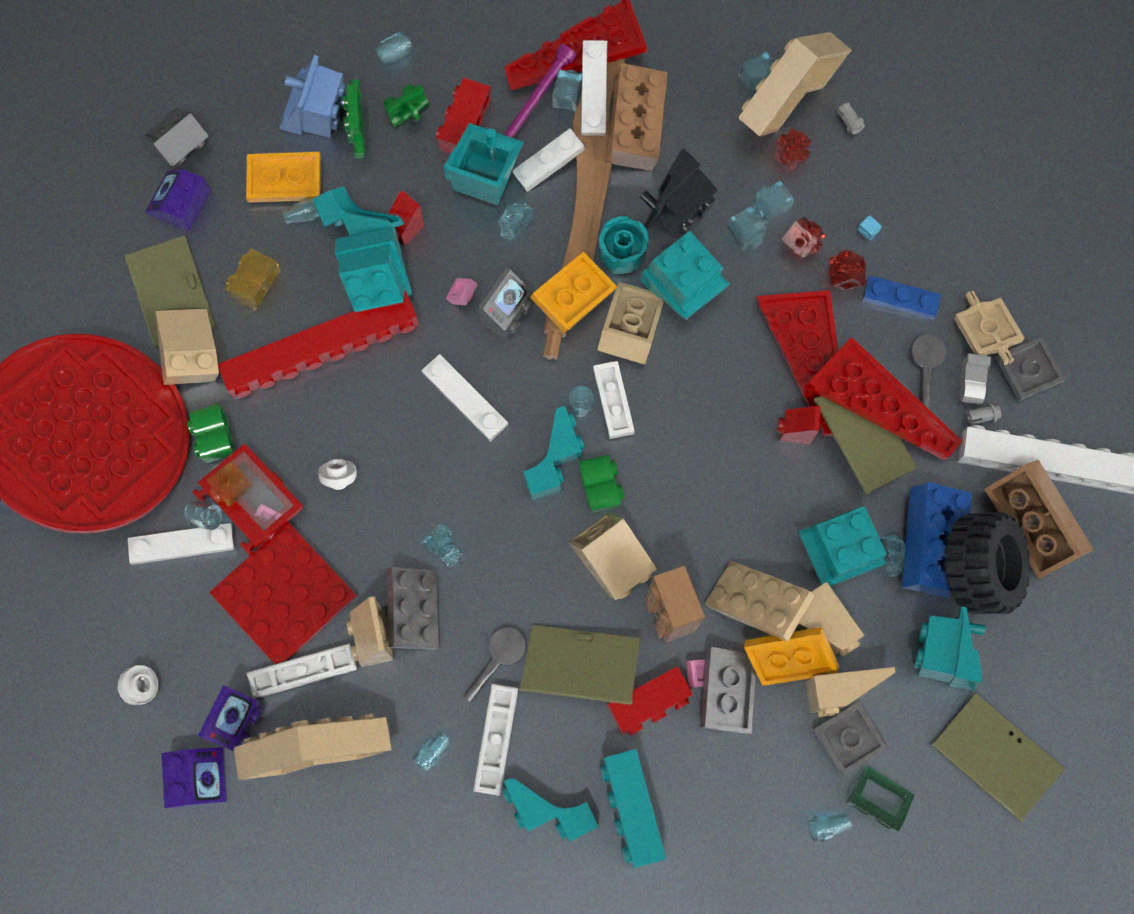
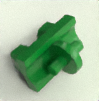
M409 84L403 88V95L395 99L390 96L383 101L388 118L394 127L410 117L417 122L420 120L418 112L430 105L425 96L424 88L420 84L416 87Z

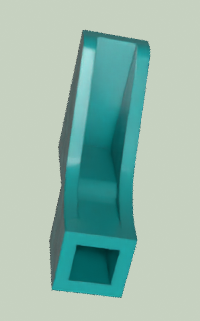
M344 186L329 190L312 199L324 227L331 224L339 227L345 224L349 236L393 226L395 229L404 224L398 215L358 207L351 200Z
M565 406L559 407L555 411L546 457L537 466L523 471L532 501L560 492V483H563L564 479L560 468L555 469V467L581 459V450L585 449L581 436L575 435L573 429L576 426L572 412L567 413Z
M510 778L504 781L506 788L502 789V792L508 804L514 803L518 811L513 815L520 830L525 827L527 832L558 818L559 823L555 824V827L561 839L567 837L568 841L571 842L599 827L587 802L572 808H558L551 805L516 779Z

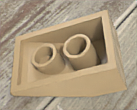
M618 281L597 351L645 364L664 301L650 290Z
M207 309L156 311L164 385L215 382L219 370Z
M370 597L350 611L351 620H347L349 635H354L355 645L351 646L355 662L359 661L362 667L393 660L392 650L388 644V630L384 610L375 597Z
M895 667L812 677L805 682L810 713H818V717L834 716V714L839 713V709L847 706L896 672Z

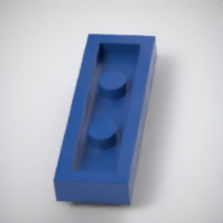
M869 275L862 301L934 320L937 316L941 294Z

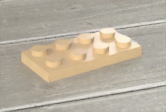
M730 561L704 604L713 611L788 642L815 596L807 589Z

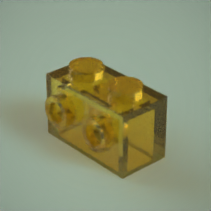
M250 248L247 255L244 254L241 257L235 274L228 278L225 290L231 299L256 311L281 270L277 261Z

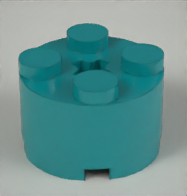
M619 216L612 218L603 226L599 236L598 254L601 262L610 272L614 274L630 273L638 269L645 262L649 236L644 225L638 220L636 222L629 219V217Z

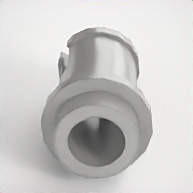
M849 102L841 105L838 108L839 110L836 111L847 125L848 132L857 134L865 127L863 124L864 119L858 117Z
M992 402L988 403L985 407L966 411L967 421L970 426L987 421L997 422V419L1001 418L999 405Z

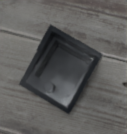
M684 148L680 151L658 190L660 193L658 200L647 191H644L639 197L652 209L644 226L648 228L656 221L673 237L679 232L685 234L693 226L697 218H701L710 209V206L715 202L713 196L718 191L714 184L699 169L701 164Z

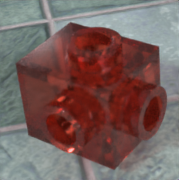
M791 128L787 135L783 133L776 142L775 146L778 148L774 159L795 171L800 163L804 164L811 154L809 148L812 140L805 133Z
M803 217L795 221L782 238V241L790 247L794 255L804 259L811 254L815 256L823 247L821 242L826 235L817 223Z
M844 250L839 252V255L829 258V275L833 287L846 292L866 285V262L864 257L851 250Z

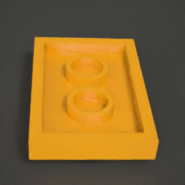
M320 152L247 154L246 199L248 203L310 201L321 195Z
M583 251L532 293L530 298L565 334L612 294L617 286Z
M822 627L795 631L788 642L773 635L745 640L744 649L762 686L839 673L838 662Z

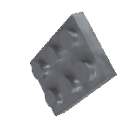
M401 567L387 568L389 648L439 649L437 571Z
M716 647L706 648L700 728L746 735L752 734L756 672L747 653Z

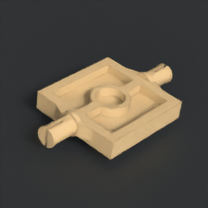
M975 291L968 292L965 298L971 307L968 310L957 313L954 320L973 353L982 356L998 353L1004 365L1012 363L1014 358L1008 348L1022 343L1024 336L1003 300L998 298L990 302H980Z

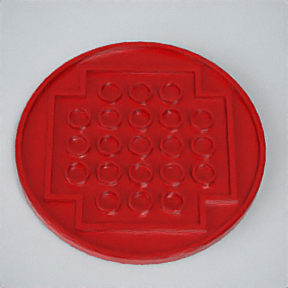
M56 335L37 340L18 349L0 363V501L28 521L48 529L67 533L82 534L109 531L123 527L145 516L157 507L173 489L187 459L190 432L187 426L188 416L174 384L164 385L162 368L150 357L126 343L100 335Z

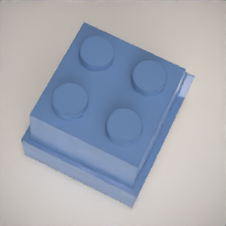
M314 55L306 69L301 68L296 78L286 76L285 85L292 87L279 129L301 136L303 132L331 138L333 130H337L339 126V110L344 109L343 95L346 92V84L343 83V73L318 65L319 56Z

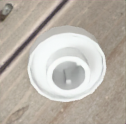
M332 459L321 465L318 469L319 481L321 484L335 490L344 489L356 479V466L348 460Z
M144 665L127 668L118 680L120 697L131 705H143L150 702L158 690L156 674L151 668Z

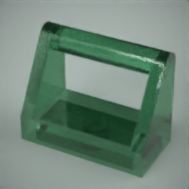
M866 766L846 804L891 832H899L913 801L914 794L869 766ZM868 779L903 800L895 817L861 796Z

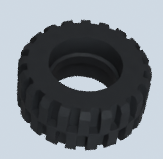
M1004 512L963 515L951 527L952 532L948 534V545L945 547L946 561L944 562V567L947 570L946 581L950 585L949 591L951 596L955 598L958 606L967 607L968 613L1009 614L1023 603L1022 599L1026 597V589L1030 583V550L1027 548V538L1023 535L1024 530L1022 526L1018 525V521Z

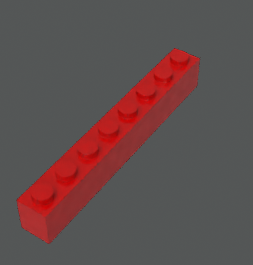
M405 291L402 303L359 312L352 311L219 363L218 368L231 397L243 398L248 396L251 391L258 388H269L281 379H292L299 372L306 369H317L322 363L329 360L337 361L345 357V354L352 351H363L375 342H386L393 335L400 332H411L419 323Z

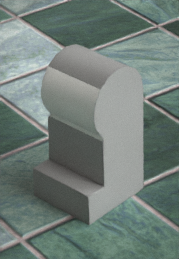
M968 353L962 360L959 393L961 402L982 405L986 393L987 374L991 357Z

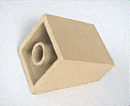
M609 512L568 542L607 595L615 600L628 596L632 591L631 588L638 583L641 584L652 577L651 573L657 570L625 520Z
M827 582L812 591L815 597L794 632L822 627L834 656L840 653L843 657L861 645L858 640L864 634Z

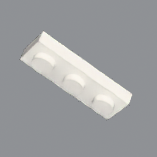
M568 129L512 170V172L528 192L583 152L585 147L574 132Z
M618 361L594 365V376L609 439L634 434L635 431Z

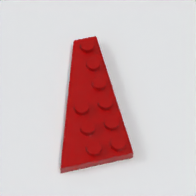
M621 0V2L613 7L608 5L603 8V12L596 17H588L562 32L557 40L551 43L549 41L541 45L542 48L533 54L527 53L506 65L504 69L512 91L540 83L555 62L556 50L561 44L568 46L577 56L571 64L564 65L555 78L583 70V41H607V63L647 52V45L630 0Z
M830 290L756 296L755 300L808 407L816 406L814 398L821 395L804 386L838 351ZM820 413L819 429L823 437L833 436Z
M852 337L804 386L942 460L947 459L962 442L953 431Z

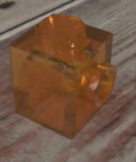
M232 461L207 480L212 487L208 492L218 503L223 500L228 507L253 488L245 475Z

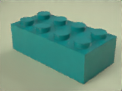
M634 749L605 757L603 765H600L599 768L603 783L608 782L611 792L606 794L610 809L615 808L618 819L614 820L617 835H623L625 846L621 847L625 864L630 863L631 868H638L666 860L637 750Z

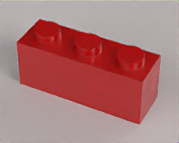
M463 77L460 86L457 85L453 93L454 101L451 106H447L444 119L446 120L443 126L440 125L436 132L439 150L452 153L469 123L480 126L491 100L490 86Z
M677 666L634 689L632 705L611 702L607 704V709L621 735L628 732L629 736L644 729L641 724L651 719L652 723H655L666 717V710L674 707L677 711L690 704L688 698L693 693Z

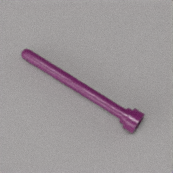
M561 44L556 50L555 62L504 133L505 136L511 138L515 136L564 65L567 66L568 63L571 64L577 56L568 46Z

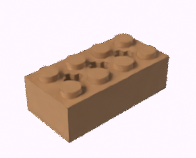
M624 63L620 64L614 77L605 163L647 171L653 170L659 160L667 72Z
M1039 460L1025 464L985 488L997 511L1009 514L1018 521V525L1022 526L1024 530L1023 535L1028 541L1027 548L1030 550L1029 564L1038 579L1094 550Z
M685 565L653 577L646 595L645 604L649 614L654 613L656 623L654 627L658 638H663L666 644L695 633L705 616Z

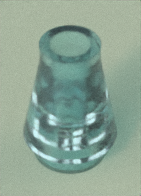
M306 197L290 208L283 210L286 223L316 220L320 215L312 200L315 197Z
M439 731L433 738L414 750L415 754L411 758L423 771L428 772L430 769L435 768L451 741Z
M846 813L840 815H815L813 819L808 821V828L812 839L823 843L851 829V821Z

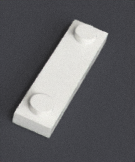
M583 41L582 136H606L607 41Z
M440 354L421 370L422 374L490 442L509 425Z
M228 523L128 538L129 562L134 565L235 550L233 525Z
M349 643L247 672L252 697L257 699L355 671L357 666L353 658L351 644Z
M492 684L474 792L501 795L518 688Z

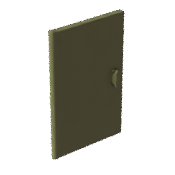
M185 235L124 256L154 348L159 347L156 311L207 309L211 329L216 327Z
M822 396L814 398L816 406H821V415L866 495L917 469L900 437Z
M532 625L520 690L632 705L641 638Z
M977 693L969 699L938 738L931 743L936 750L1020 822L1024 821V818L1065 770L1064 767Z

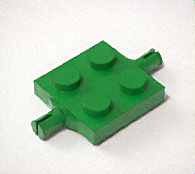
M352 79L350 80V85H346L347 95H343L344 110H346L347 117H344L345 131L348 132L349 143L354 145V157L363 158L365 156L363 110L360 101L362 94L360 93V81Z

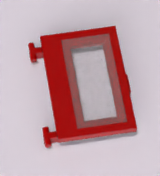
M245 443L197 482L202 487V490L198 492L197 489H194L192 491L201 503H204L206 501L205 497L209 495L250 540L247 544L244 541L240 543V546L249 556L253 554L252 550L255 547L260 546L304 508L283 485L282 479L275 472H271Z

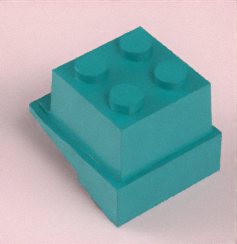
M469 123L457 146L454 147L445 163V179L451 181L453 190L498 206L524 142L496 133L492 128L485 129Z
M394 226L336 239L334 253L339 263V275L354 312L402 303L405 291L407 295H412V289Z
M691 231L654 258L650 266L642 272L640 278L643 285L658 298L666 302L685 320L730 285L721 276L723 269L721 264Z
M865 506L858 507L798 531L821 585L827 582L829 586H833L880 569L886 564L884 558L887 553Z
M961 607L955 619L930 615L928 621L922 623L918 642H922L923 647L918 649L915 658L914 668H919L918 676L947 682L951 687L975 691L982 683V671L979 652L973 649L971 633L984 635L986 625L969 622L967 607Z

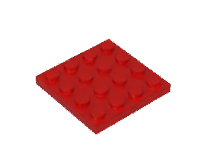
M288 522L209 592L274 664L289 661L358 597Z

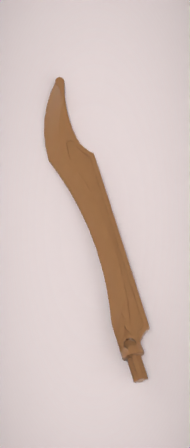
M626 58L607 63L606 136H582V96L575 111L572 122L573 131L584 145L585 150L576 156L577 183L574 216L569 243L561 269L583 251L592 261L594 259L612 165L605 163L609 132V105L614 87V77L620 64L624 63ZM546 316L544 333L547 337L543 357H547L546 359L549 360L557 359L561 338L565 337L566 333L564 334Z

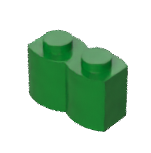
M219 403L189 412L190 420L187 421V426L191 435H195L196 438L193 448L197 458H201L207 464L229 457L235 452L227 419Z
M609 455L579 461L578 467L590 513L620 507L621 500L624 499V492L621 484L617 485L614 476L618 475L615 460L610 461Z

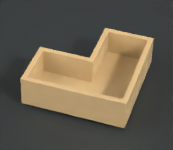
M827 32L791 39L784 48L786 52L782 58L777 59L770 67L771 73L769 76L761 80L755 89L757 92L754 97L749 98L741 108L743 112L738 118L759 137L778 131L807 92L823 89L850 53L851 49L834 34Z
M368 714L358 717L359 720H353V716L338 718L337 722H331V718L316 720L314 724H308V721L291 723V726L277 728L273 732L259 734V737L244 739L243 745L234 747L238 781L284 775L314 765L359 760L392 750L386 717L375 718V714Z

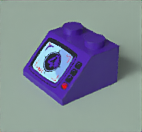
M184 169L167 171L145 213L190 231L211 189L204 177Z
M223 685L198 736L234 751V747L244 744V739L251 738L249 731L253 723L257 724L263 713V709H261L263 703Z
M222 747L186 749L161 753L164 808L177 809L227 802Z

